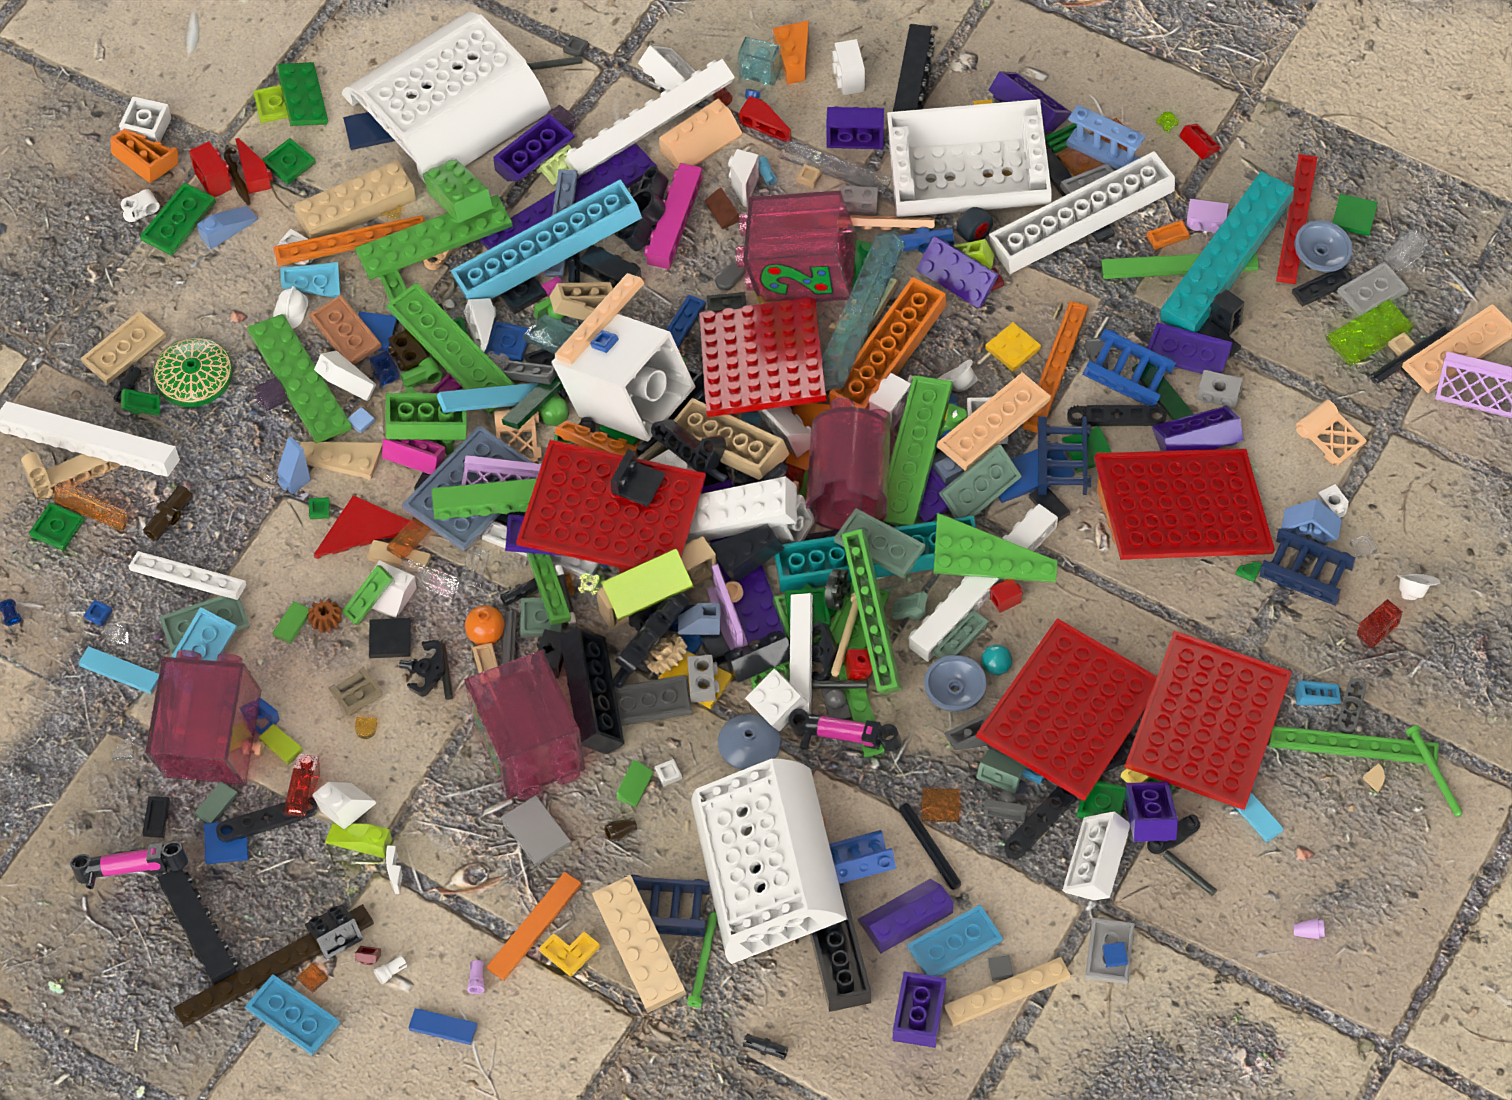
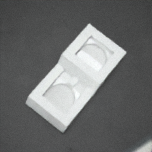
M387 845L386 863L390 882L395 894H400L403 874L401 866L396 865L398 857L396 846Z

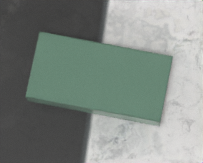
M220 781L195 812L196 816L207 823H215L238 796L237 791Z

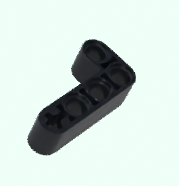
M672 419L655 422L651 427L653 437L694 470L705 472L714 470L719 466L726 449V441L721 435L706 437L699 441Z

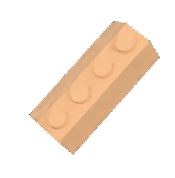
M716 99L659 137L660 152L677 169L680 163L697 166L741 137L742 131L731 111L719 99Z

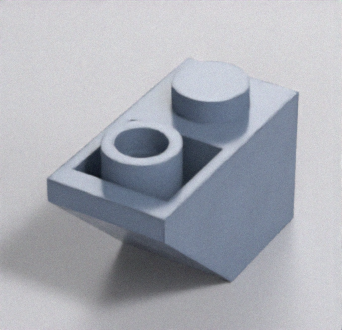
M698 603L679 615L678 634L719 635L720 603Z

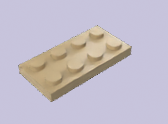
M138 311L85 354L81 361L108 385L165 339L166 335L165 332Z

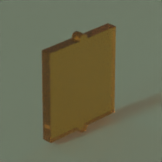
M923 788V798L920 803V807H922V821L959 822V809L961 808L959 789Z

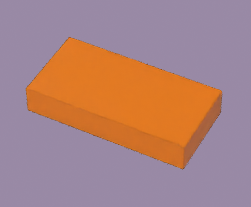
M1180 220L1148 231L1146 236L1153 249L1157 250L1189 239L1190 233L1183 221Z

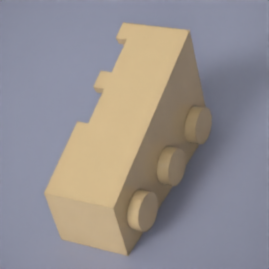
M610 282L557 283L549 297L554 313L586 320L613 289Z

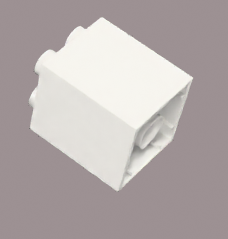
M617 314L603 329L616 334L619 338L607 353L592 348L590 344L573 364L560 361L556 356L552 364L579 417H589L595 423L648 442L653 436L651 433L653 423L667 420L692 392L695 385L669 331Z

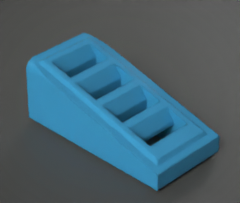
M1300 680L1295 687L1296 705L1309 706L1341 703L1339 684ZM1328 691H1331L1332 697H1329Z

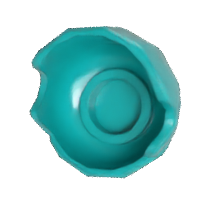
M991 645L982 653V667L989 674L999 676L1011 668L1012 655L1003 645Z

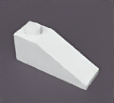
M490 298L468 299L464 314L473 341L485 352L493 321L496 317V308L492 305Z
M338 351L322 353L314 369L330 383L366 401L370 399L376 386L371 379Z

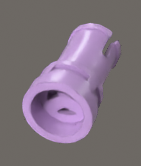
M473 960L470 962V978L467 985L469 993L481 994L485 991L483 961Z

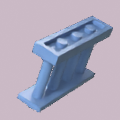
M1080 105L1076 106L1068 120L1076 123L1077 128L1068 138L1066 146L1105 164L1108 163L1116 169H1120L1140 159V157L1135 155V151L1145 139V135ZM1084 128L1093 131V136L1084 132ZM1101 135L1111 139L1110 143L1101 140ZM1118 143L1126 146L1127 151L1118 148Z

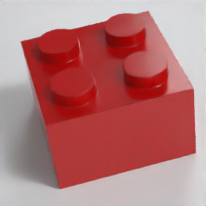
M210 141L189 150L194 173L209 195L218 197L232 190L230 184L232 178L228 172L229 166L225 159L221 160V154L216 146L213 147Z

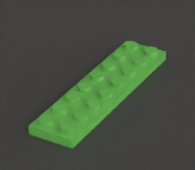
M498 194L490 197L492 209L458 223L449 213L355 247L356 254L368 279L372 280L513 227L512 221Z
M418 283L412 285L387 304V309L465 390L515 385ZM500 407L486 408L484 410L491 415Z
M283 314L247 327L249 335L315 443L352 430L351 423L322 376L314 370V363Z
M913 376L875 517L879 521L895 526H907L917 523L953 387L952 381Z

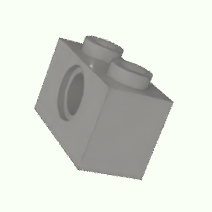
M1204 370L1198 389L1197 400L1236 408L1243 378Z

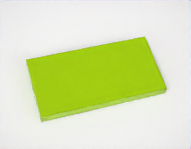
M677 549L601 582L618 620L694 587Z

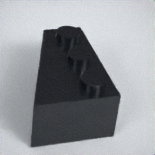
M768 524L709 544L725 572L736 582L785 549Z

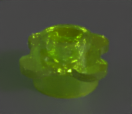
M1163 112L1156 119V123L1161 125L1164 131H1170L1173 126L1179 124V120L1175 119V115L1172 112Z
M583 573L580 576L581 585L578 587L581 593L590 592L592 595L597 594V585L600 582V577Z

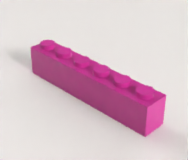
M680 163L678 170L674 171L673 183L668 186L667 200H663L665 212L656 223V229L651 232L650 245H646L644 256H647V265L670 269L703 180L701 167Z

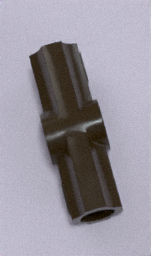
M182 485L177 486L166 501H161L157 505L154 516L143 529L144 534L149 539L158 541L170 525H175L178 522L182 509L193 497L192 493Z

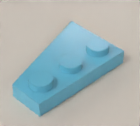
M338 262L280 268L281 286L284 289H291L292 286H295L300 292L336 298L341 294Z

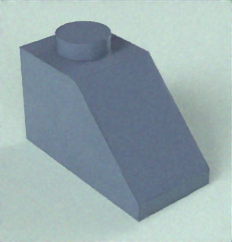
M941 451L934 455L931 467L946 486L963 473V469L944 452Z

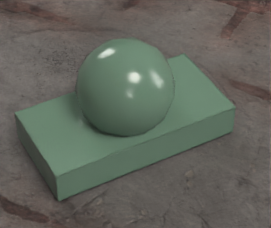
M922 591L895 600L891 618L895 621L906 617L914 621L921 620L926 614L925 605L928 594Z

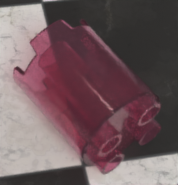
M836 398L831 401L829 410L820 413L812 421L806 509L811 508L814 511L816 524L831 530L841 529L855 508L881 522L885 519L887 514L891 416L889 412L882 409L867 410L855 407L854 402L850 399Z

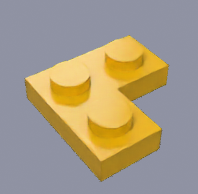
M583 932L569 946L553 933L539 947V951L572 977L600 948V944Z

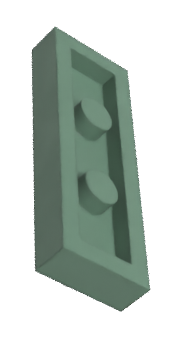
M972 610L933 650V655L939 659L951 655H960L988 626L989 621Z

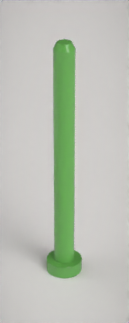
M1419 725L1410 727L1406 730L1407 736H1412L1456 817L1461 816L1462 810L1419 733L1421 731Z
M714 911L709 914L692 996H689L687 999V1004L691 1007L698 1008L702 1006L703 1000L700 998L717 922V915Z

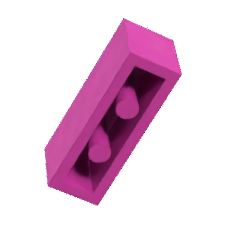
M385 436L383 438L382 458L431 475L445 461V446L427 440L386 439Z

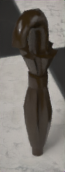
M229 147L224 152V159L229 166L228 172L234 180L237 193L246 202V205H250L247 186L237 172L238 165L231 159V153L235 154L237 151Z

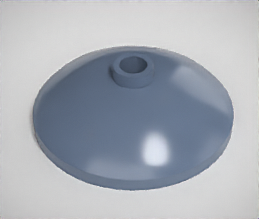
M1318 220L1309 222L1299 229L1295 237L1294 244L1298 257L1307 266L1318 271L1332 272L1339 270L1348 263L1352 255V243L1347 233L1338 225L1328 221Z
M951 655L938 659L928 668L924 678V688L926 695L934 705L946 711L960 712L974 707L981 701L986 691V676L982 668L972 659Z
M742 714L730 719L722 727L718 737V748L722 758L729 765L744 770L769 759H775L780 749V735L778 730L772 727L763 716ZM746 734H752L751 737H747V736H745V735H746Z

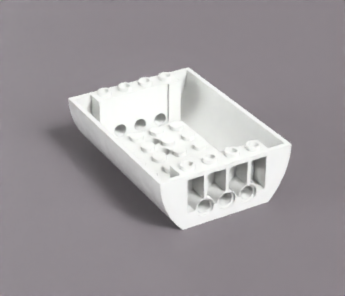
M1040 99L887 112L896 217L966 212L972 207L992 210L1048 205L1051 203V184ZM1008 171L1011 172L1012 175L1004 176L1003 173ZM986 173H991L993 176L990 178H986L983 175ZM952 176L955 179L953 181H947L945 178ZM934 178L936 181L929 183L926 180Z
M769 759L695 789L691 804L725 955L731 964L847 919L814 780L809 767L796 761ZM752 827V832L744 836L746 828ZM760 864V871L753 874L754 867ZM765 883L764 891L758 893V886Z

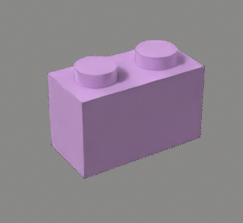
M1190 199L1186 228L1194 231L1201 230L1216 233L1227 218L1228 204Z

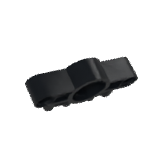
M652 166L645 171L640 183L630 186V194L637 203L642 218L614 233L615 236L622 239L636 252L645 246L652 226L660 220L665 212V203L662 201L669 180L656 166Z
M681 592L663 600L615 662L629 674H632L691 601V598Z

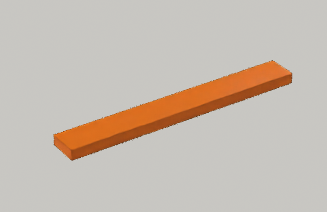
M423 215L278 245L273 247L277 265L281 266L355 250V247L425 221Z
M1073 301L1069 302L1038 386L1051 396V400L1023 423L1022 429L1038 433V416H1046L1047 421L1088 312V305Z

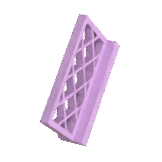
M1447 351L1443 360L1435 400L1512 418V399L1510 398L1512 393L1508 394L1503 387L1505 383L1512 382V367ZM1447 367L1455 368L1459 375L1450 380L1446 375ZM1469 372L1475 373L1478 378L1476 382L1470 385L1464 377ZM1461 377L1466 387L1457 392L1452 382ZM1488 377L1494 378L1498 384L1490 390L1483 381ZM1480 382L1486 392L1477 397L1471 387ZM1449 384L1454 394L1450 397L1441 396L1442 388ZM1500 387L1505 397L1496 402L1491 392ZM1467 389L1474 398L1469 402L1463 401L1459 395ZM1487 394L1493 402L1488 407L1483 406L1479 401L1481 397ZM1508 399L1511 404L1510 412L1502 411L1498 404Z
M466 455L462 485L479 484L482 481L489 483L487 478L491 475H497L500 479L498 482L507 481L511 477L518 480L536 479L541 464ZM468 472L477 473L480 478L471 483L467 478Z
M718 564L712 566L713 587L706 589L710 603H720V631L730 650L744 647L748 643L737 612L725 586L726 583H724Z

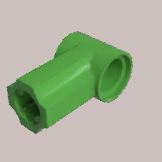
M426 358L420 362L418 367L400 373V376L407 389L410 386L415 387L425 382L429 384L436 383L441 380L443 374L434 358Z

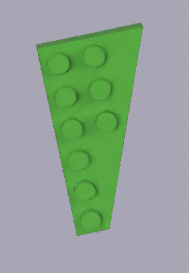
M937 513L933 574L1056 583V560Z

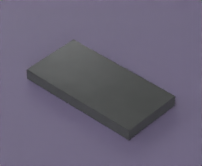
M687 675L623 685L622 688L614 687L621 726L692 714Z

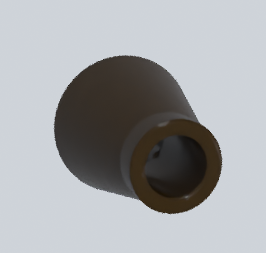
M634 818L610 821L608 825L604 826V830L608 840L616 842L632 831L637 830V824Z

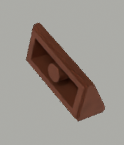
M721 187L704 200L722 229L739 222L737 210Z

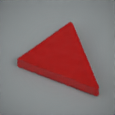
M353 495L315 551L314 558L319 559L321 558L320 556L348 551L349 548L356 546H366L372 544L373 540L391 539L414 530L416 532L420 530V525Z

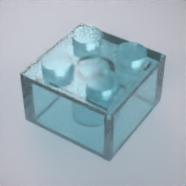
M745 36L738 52L739 77L774 86L782 69L781 46Z

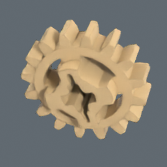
M676 634L672 637L670 635L666 638L662 637L660 642L656 643L650 650V653L646 655V666L651 672L656 674L659 672L663 674L666 670L670 671L673 665L677 666V662L683 660L682 655L687 653L685 641Z

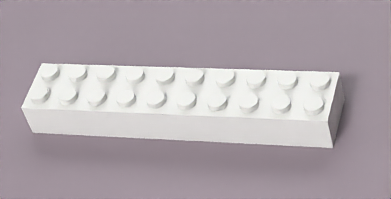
M1153 151L990 233V248L1008 273L1011 274L1174 192L1175 176Z

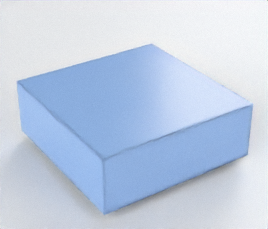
M362 407L348 417L352 427L360 434L375 423V418Z

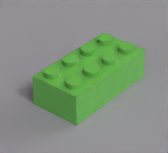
M457 159L449 160L445 164L431 168L422 174L428 194L458 223L493 208L488 188Z
M386 393V439L466 440V411L443 413L437 398L438 393Z

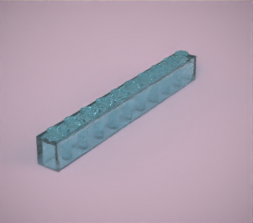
M896 231L876 234L822 358L825 390L844 388L905 246Z

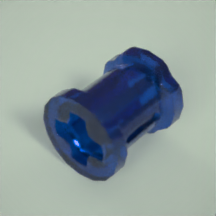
M7 599L0 603V612L3 614V621L6 626L18 624L22 619L20 614L17 613L15 608L16 602L13 599Z

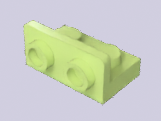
M568 144L566 147L559 149L554 153L553 157L545 160L537 169V172H542L552 185L557 183L558 169L570 170L564 160L567 156L566 153L572 149L571 146Z

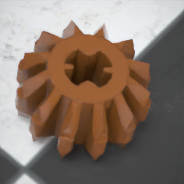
M320 598L319 603L313 602V608H308V621L314 630L319 629L320 633L324 629H327L330 633L331 628L337 629V623H342V609L336 601L331 602L330 598L326 602H323Z

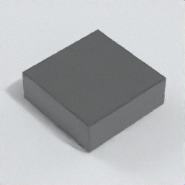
M572 35L563 47V52L574 57L582 56L589 46L588 41Z
M1009 955L988 958L992 981L1013 977Z

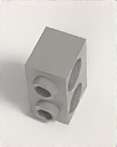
M840 185L838 214L877 216L878 188Z
M712 655L688 656L691 703L716 701L715 693H719L718 680H714V675H718L717 662H713ZM706 668L707 670L700 671L699 669ZM707 686L708 688L701 689L700 687Z

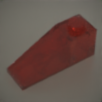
M298 755L291 776L284 815L305 816L320 777L318 756Z

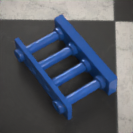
M1104 329L1099 339L1104 342V345L1096 361H1089L1082 375L1144 405L1156 406L1161 396L1156 392L1165 371L1171 374L1176 362L1167 356H1161L1119 336L1113 330ZM1111 346L1122 350L1113 371L1107 370L1102 366ZM1129 354L1139 358L1140 361L1132 378L1128 380L1122 377L1120 373ZM1147 363L1158 367L1149 388L1138 384Z
M881 830L829 844L839 884L896 869L893 849H886Z

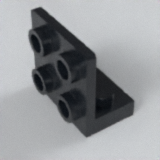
M627 449L611 479V493L648 507L660 487L665 473L638 463L635 451Z
M343 905L333 906L328 912L311 918L305 924L306 929L315 938L326 960L364 940L355 919Z

